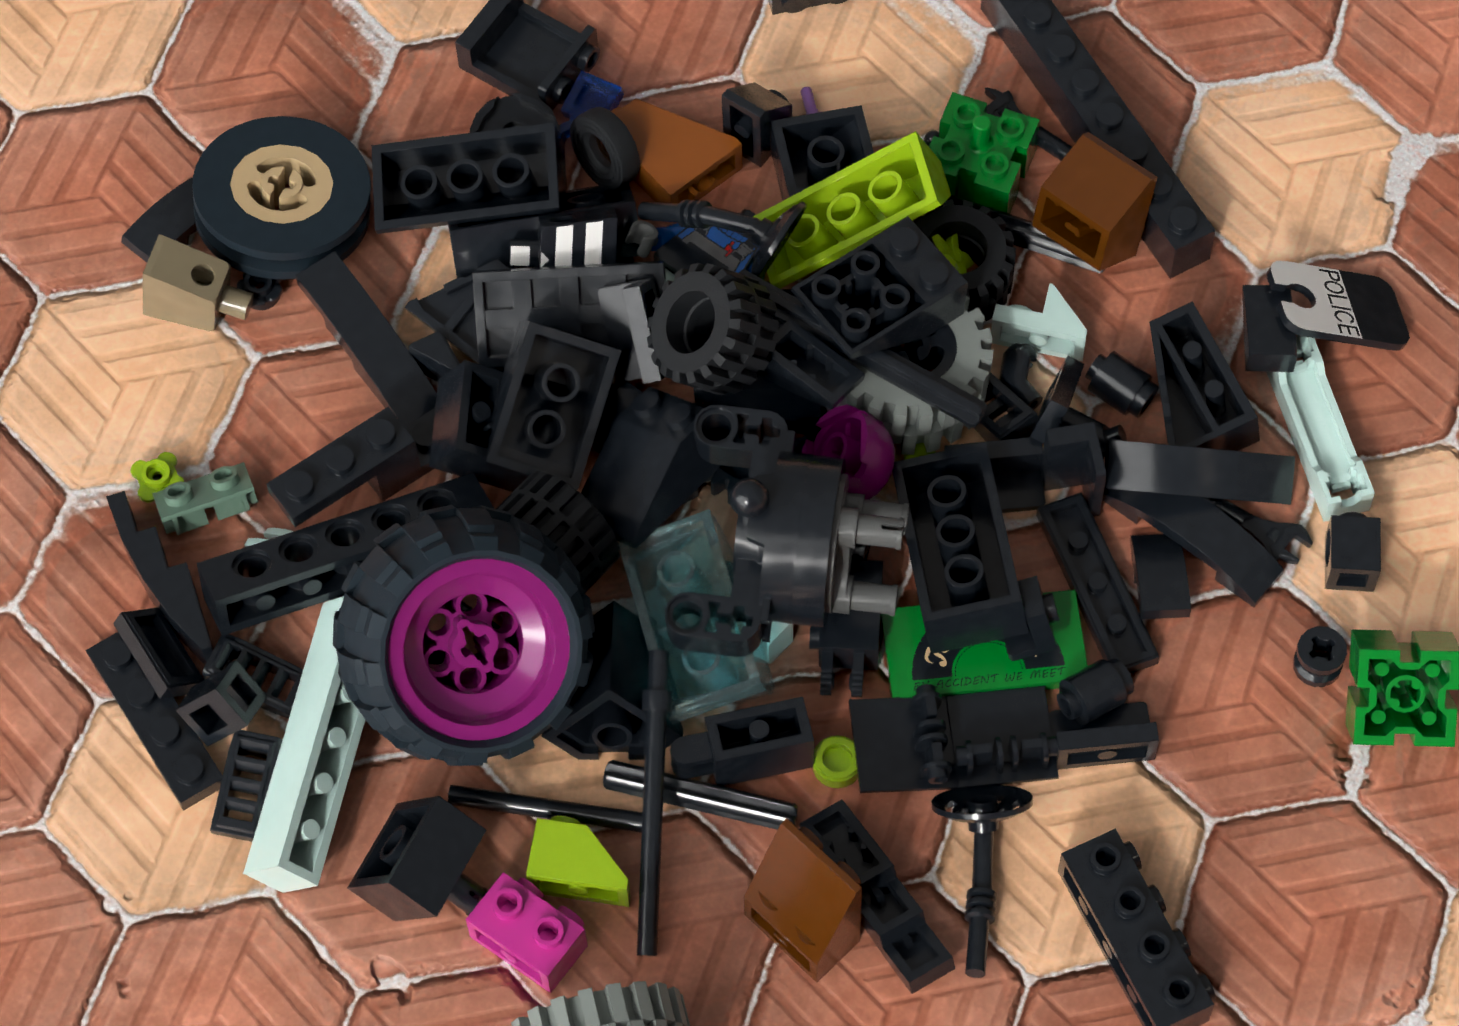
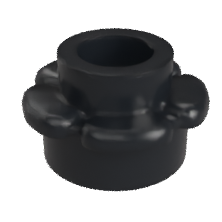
M243 273V279L237 283L238 289L254 294L251 308L255 310H267L273 307L279 301L283 291L280 285L282 279L261 278ZM262 283L264 287L257 289L256 285Z

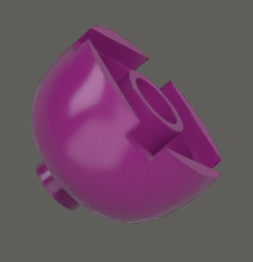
M848 404L837 406L824 414L815 424L822 429L817 434L814 442L806 439L802 453L845 458L846 474L849 475L848 492L865 494V499L870 500L882 490L891 477L895 460L894 441L883 423L873 415Z

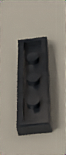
M1082 492L1038 507L1036 516L1070 589L1076 591L1078 606L1102 658L1107 661L1112 658L1120 660L1130 674L1158 664L1159 654L1142 619H1140V614Z

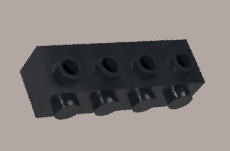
M1115 828L1061 853L1058 873L1142 1026H1200L1208 1022L1214 1007L1213 1001L1216 1000L1214 989L1207 976L1203 972L1197 974L1188 959L1191 956L1190 947L1179 928L1172 930L1163 913L1166 912V905L1161 893L1154 884L1148 886L1139 871L1142 869L1141 860L1133 844L1130 841L1123 843Z

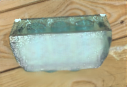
M710 509L657 528L637 549L620 542L618 543L648 651H669L668 690L673 692L672 712L667 713V718L672 724L719 707L741 704L773 693L775 686L762 642L750 655L731 657L685 651L672 644L668 637L665 608L673 596L683 592H695L731 597L734 579V553ZM685 614L675 624L685 630L693 629L700 624L702 619L694 614ZM711 617L712 632H716L715 622H718L716 617ZM736 622L735 628L731 630L732 633L741 634V630L746 624L744 622Z

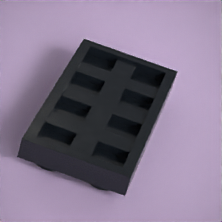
M665 261L474 271L472 273L479 365L505 367L519 320L531 321L610 347L598 290L605 286L653 277L657 295L660 298L663 294L662 286L666 283Z

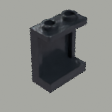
M489 0L455 42L460 69L511 96V93H525L537 97L548 105L552 111L558 103L564 104L569 99L574 89V83L584 71L589 72L595 66L600 55L597 29L587 25L579 33L524 3L523 0Z

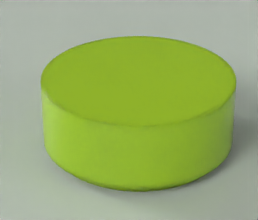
M839 735L830 736L820 741L815 747L813 772L816 778L825 786L844 788L853 784L858 779L854 743L850 738Z

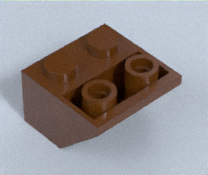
M1090 132L1084 133L1041 186L1032 226L1100 272L1136 256L1158 177Z

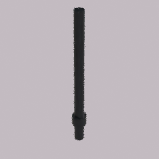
M649 650L648 689L642 690V711L647 713L637 956H657L667 713L672 712L673 692L668 690L669 651Z

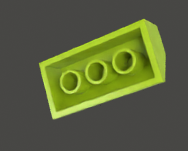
M915 131L753 216L761 221L765 217L774 222L792 206L802 201L807 204L806 210L794 231L767 270L770 283L781 289L839 259L907 216L914 220L941 206L951 196L941 161L920 135Z

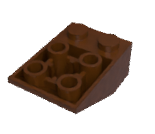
M786 818L780 824L744 895V915L814 981L818 982L860 942L861 880L848 864L843 861L835 863L822 851L824 849L822 842L810 829L805 826L798 829Z

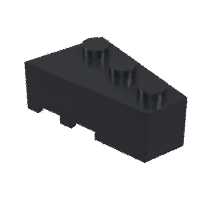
M1193 301L1150 321L1168 445L1239 451L1260 441L1258 416Z

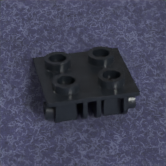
M925 684L916 688V695L912 698L849 699L848 704L860 793L959 789L946 696L936 692L934 685Z
M1045 685L946 695L959 789L1059 778L1056 762L1058 745L1056 736H1052Z

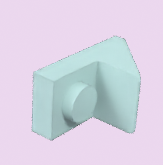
M1052 283L1049 284L1043 313L1032 311L1023 305L1005 306L996 304L991 326L992 344L1007 347L1015 343L1029 344L1037 353L1062 358L1070 356L1078 361H1083L1088 330Z

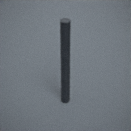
M450 785L448 792V802L451 805L551 819L553 816H567L578 820L580 824L642 833V812L458 785Z

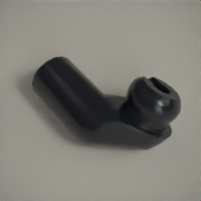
M1015 343L1003 353L999 380L1034 410L1043 400V397L1027 380L1029 369L1033 365L1031 362L1037 360L1036 351L1029 344Z

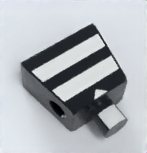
M614 207L538 217L537 240L510 239L509 267L535 268L616 263L618 217Z

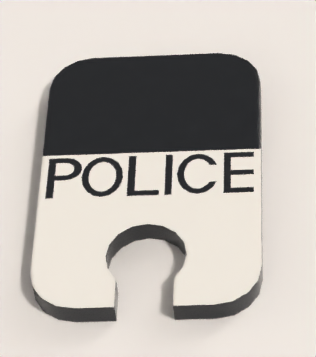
M1275 261L1267 271V280L1271 290L1280 292L1294 290L1303 294L1311 303L1312 308H1303L1295 303L1280 301L1277 310L1283 325L1294 334L1392 351L1403 349L1410 339L1395 292L1386 281L1379 277L1289 261Z

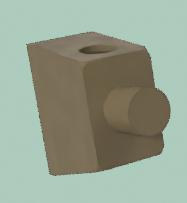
M160 234L143 271V315L206 331H214L222 313L246 320L253 303L254 294L230 286L231 265L226 261Z

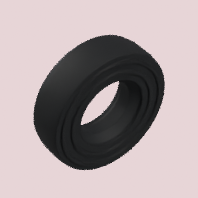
M595 107L585 111L573 120L570 127V139L574 153L584 171L596 184L607 190H615L636 178L640 170V157L637 146L625 124L613 112L603 107ZM601 142H602L603 145L605 146V148H606L608 154H607L606 151L604 150V148H603Z

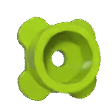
M163 452L156 459L147 462L138 460L132 465L130 471L132 477L138 480L140 486L138 496L140 500L146 503L154 502L152 493L164 490L173 483L184 482L183 478L177 475L175 469L177 458L174 454ZM156 474L162 475V478L159 480L153 479Z

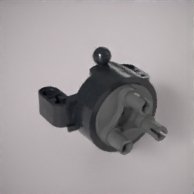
M710 405L702 409L694 421L696 449L700 457L712 464L750 468L749 478L741 479L734 484L729 494V503L738 514L731 597L695 592H683L673 596L665 608L667 634L671 643L679 649L690 652L745 657L752 654L759 647L761 639L762 642L770 643L772 622L825 628L829 613L850 615V610L895 616L899 585L855 581L854 575H850L853 549H855L856 544L894 548L901 551L902 537L906 535L909 503L900 504L865 499V494L848 492L849 475L846 474L845 458L793 452L795 431L788 430L784 418L775 412L726 405ZM715 428H721L729 432V435L721 441H712L705 437L708 431ZM739 432H746L743 444L740 443ZM764 436L773 437L770 439L769 445L760 444ZM685 614H694L702 619L700 624L693 629L685 630L675 624ZM711 617L718 619V622H715L716 632H712ZM736 622H744L746 626H743L741 634H734L731 631L735 628Z

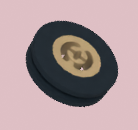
M290 116L265 117L247 121L225 131L212 141L196 164L192 188L194 218L198 233L207 248L216 257L229 263L232 268L246 274L268 279H296L295 275L334 251L342 261L345 260L359 246L368 229L371 210V180L367 164L359 150L350 140L324 124ZM285 184H289L290 188H285Z

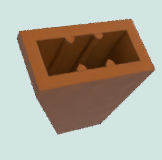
M637 98L624 107H617L611 111L625 124L638 149L640 170L633 180L655 202L679 204L685 199L700 200L743 168L742 143L736 137Z

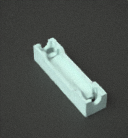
M1297 335V358L1303 357V360L1296 361L1294 372H1267L1323 522L1329 521L1331 515L1340 516L1347 512L1361 513L1369 511L1375 492L1363 461L1357 456L1326 377L1324 361L1315 338ZM1351 487L1355 495L1347 499H1341L1340 495L1331 497L1329 490H1331V493L1350 489Z

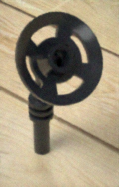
M689 199L682 200L679 204L644 201L638 207V216L641 220L676 222L683 228L706 229L709 226H714L751 236L749 242L757 246L751 273L762 278L794 231L806 210L807 204L802 201L792 206L774 222L765 217L761 221L756 217L712 207L710 202L705 200Z
M993 785L951 789L936 795L931 801L932 810L936 814L951 820L967 822L969 831L974 832L972 888L967 890L965 920L969 923L965 974L972 978H981L986 974L989 925L995 922L994 912L996 910L997 893L992 890L994 831L999 829V821L1015 817L1033 805V795L1029 791L1013 786ZM954 806V808L952 809V812H947V811H946L947 809H949V808H951V807Z

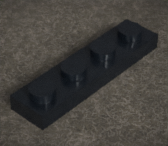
M119 632L87 649L86 653L183 811L218 791L223 775L197 734L177 713L176 709L179 705L174 697L164 699L158 697Z

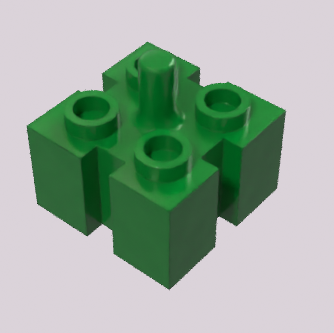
M952 92L940 120L939 137L933 136L929 148L941 161L951 195L1010 214L1019 192L1020 177L1025 178L1037 149L1040 119L1008 109H1004L1001 117L986 113V102Z
M1352 629L1349 668L1356 686H1348L1345 724L1353 745L1394 746L1395 734H1409L1414 746L1455 747L1458 709L1449 690H1459V644L1453 632L1412 631L1411 643L1397 642L1392 630Z

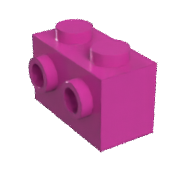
M503 872L466 918L469 935L479 944L551 993L588 946L585 928H583L584 922L569 908L561 905L556 909L542 899L544 897L543 893L527 879L520 877L518 881H515Z

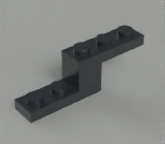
M386 407L266 483L268 492L294 527H297L366 482L370 484L380 499L385 501L434 469L429 467L435 408L404 427L391 409Z

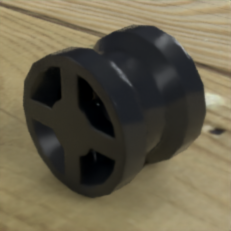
M1316 626L1308 629L1301 635L1297 644V650L1293 658V669L1303 683L1312 687H1325L1334 683L1339 678L1347 655V644L1343 636L1329 627ZM1313 649L1327 651V653H1315Z

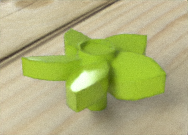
M957 233L946 241L939 234L932 237L936 248L960 274L967 273L966 269L971 267L974 262L967 253L961 252L959 249Z

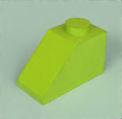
M553 816L550 820L537 818L526 872L528 881L533 883L543 895L629 907L631 895L628 878L587 825H582L578 820L567 816Z

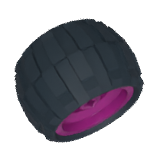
M453 505L419 512L420 516H418V519L403 526L395 523L376 537L373 541L377 546L362 563L354 562L341 589L345 594L341 608H339V611H335L333 624V646L336 648L338 656L339 677L349 699L373 730H377L396 748L423 760H430L431 758L443 760L450 766H483V763H487L488 757L501 755L504 759H511L534 748L533 740L548 728L552 727L557 730L573 711L570 702L578 687H585L587 685L594 660L593 653L588 650L589 639L593 638L592 633H595L590 597L584 593L580 583L579 571L563 549L557 546L534 525H530L506 511L482 505L472 508H455ZM475 594L477 597L476 606L471 611H461L460 604L462 599L466 595ZM502 612L501 627L499 629L493 628L492 619L494 615ZM439 613L444 614L446 618L444 626L436 631L429 630L428 623L432 616ZM464 627L475 634L473 640L476 644L474 647L478 652L476 654H473L465 647L467 642L464 637L465 633L462 630ZM443 650L445 652V659L442 664L428 663V658L434 651Z

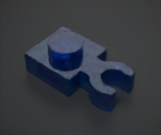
M584 71L580 72L561 108L564 117L570 119L559 125L560 136L564 145L570 137V127L577 116L595 107H603L610 111L618 107L624 96L621 86Z

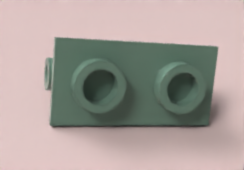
M244 462L234 466L217 468L211 474L187 482H176L164 490L152 493L166 534L176 531L177 535L209 524L204 509L214 507L219 521L245 511H250V505L258 503Z

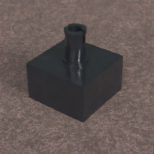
M440 796L397 803L347 889L393 921L437 917L446 900L456 905L469 916L479 903L478 900L482 899L489 890L480 886L462 872L484 836L486 829Z

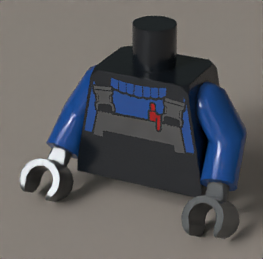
M747 209L740 212V214L752 217L756 215ZM638 220L633 222L625 239L627 244H640L637 254L642 258L648 257L650 251H656L654 253V261H665V268L674 275L682 268L689 270L690 265L696 263L704 265L709 263L737 273L741 270L751 272L757 246L749 242L751 236L714 226H709L706 229L683 228L676 223L666 227L655 228L649 222Z

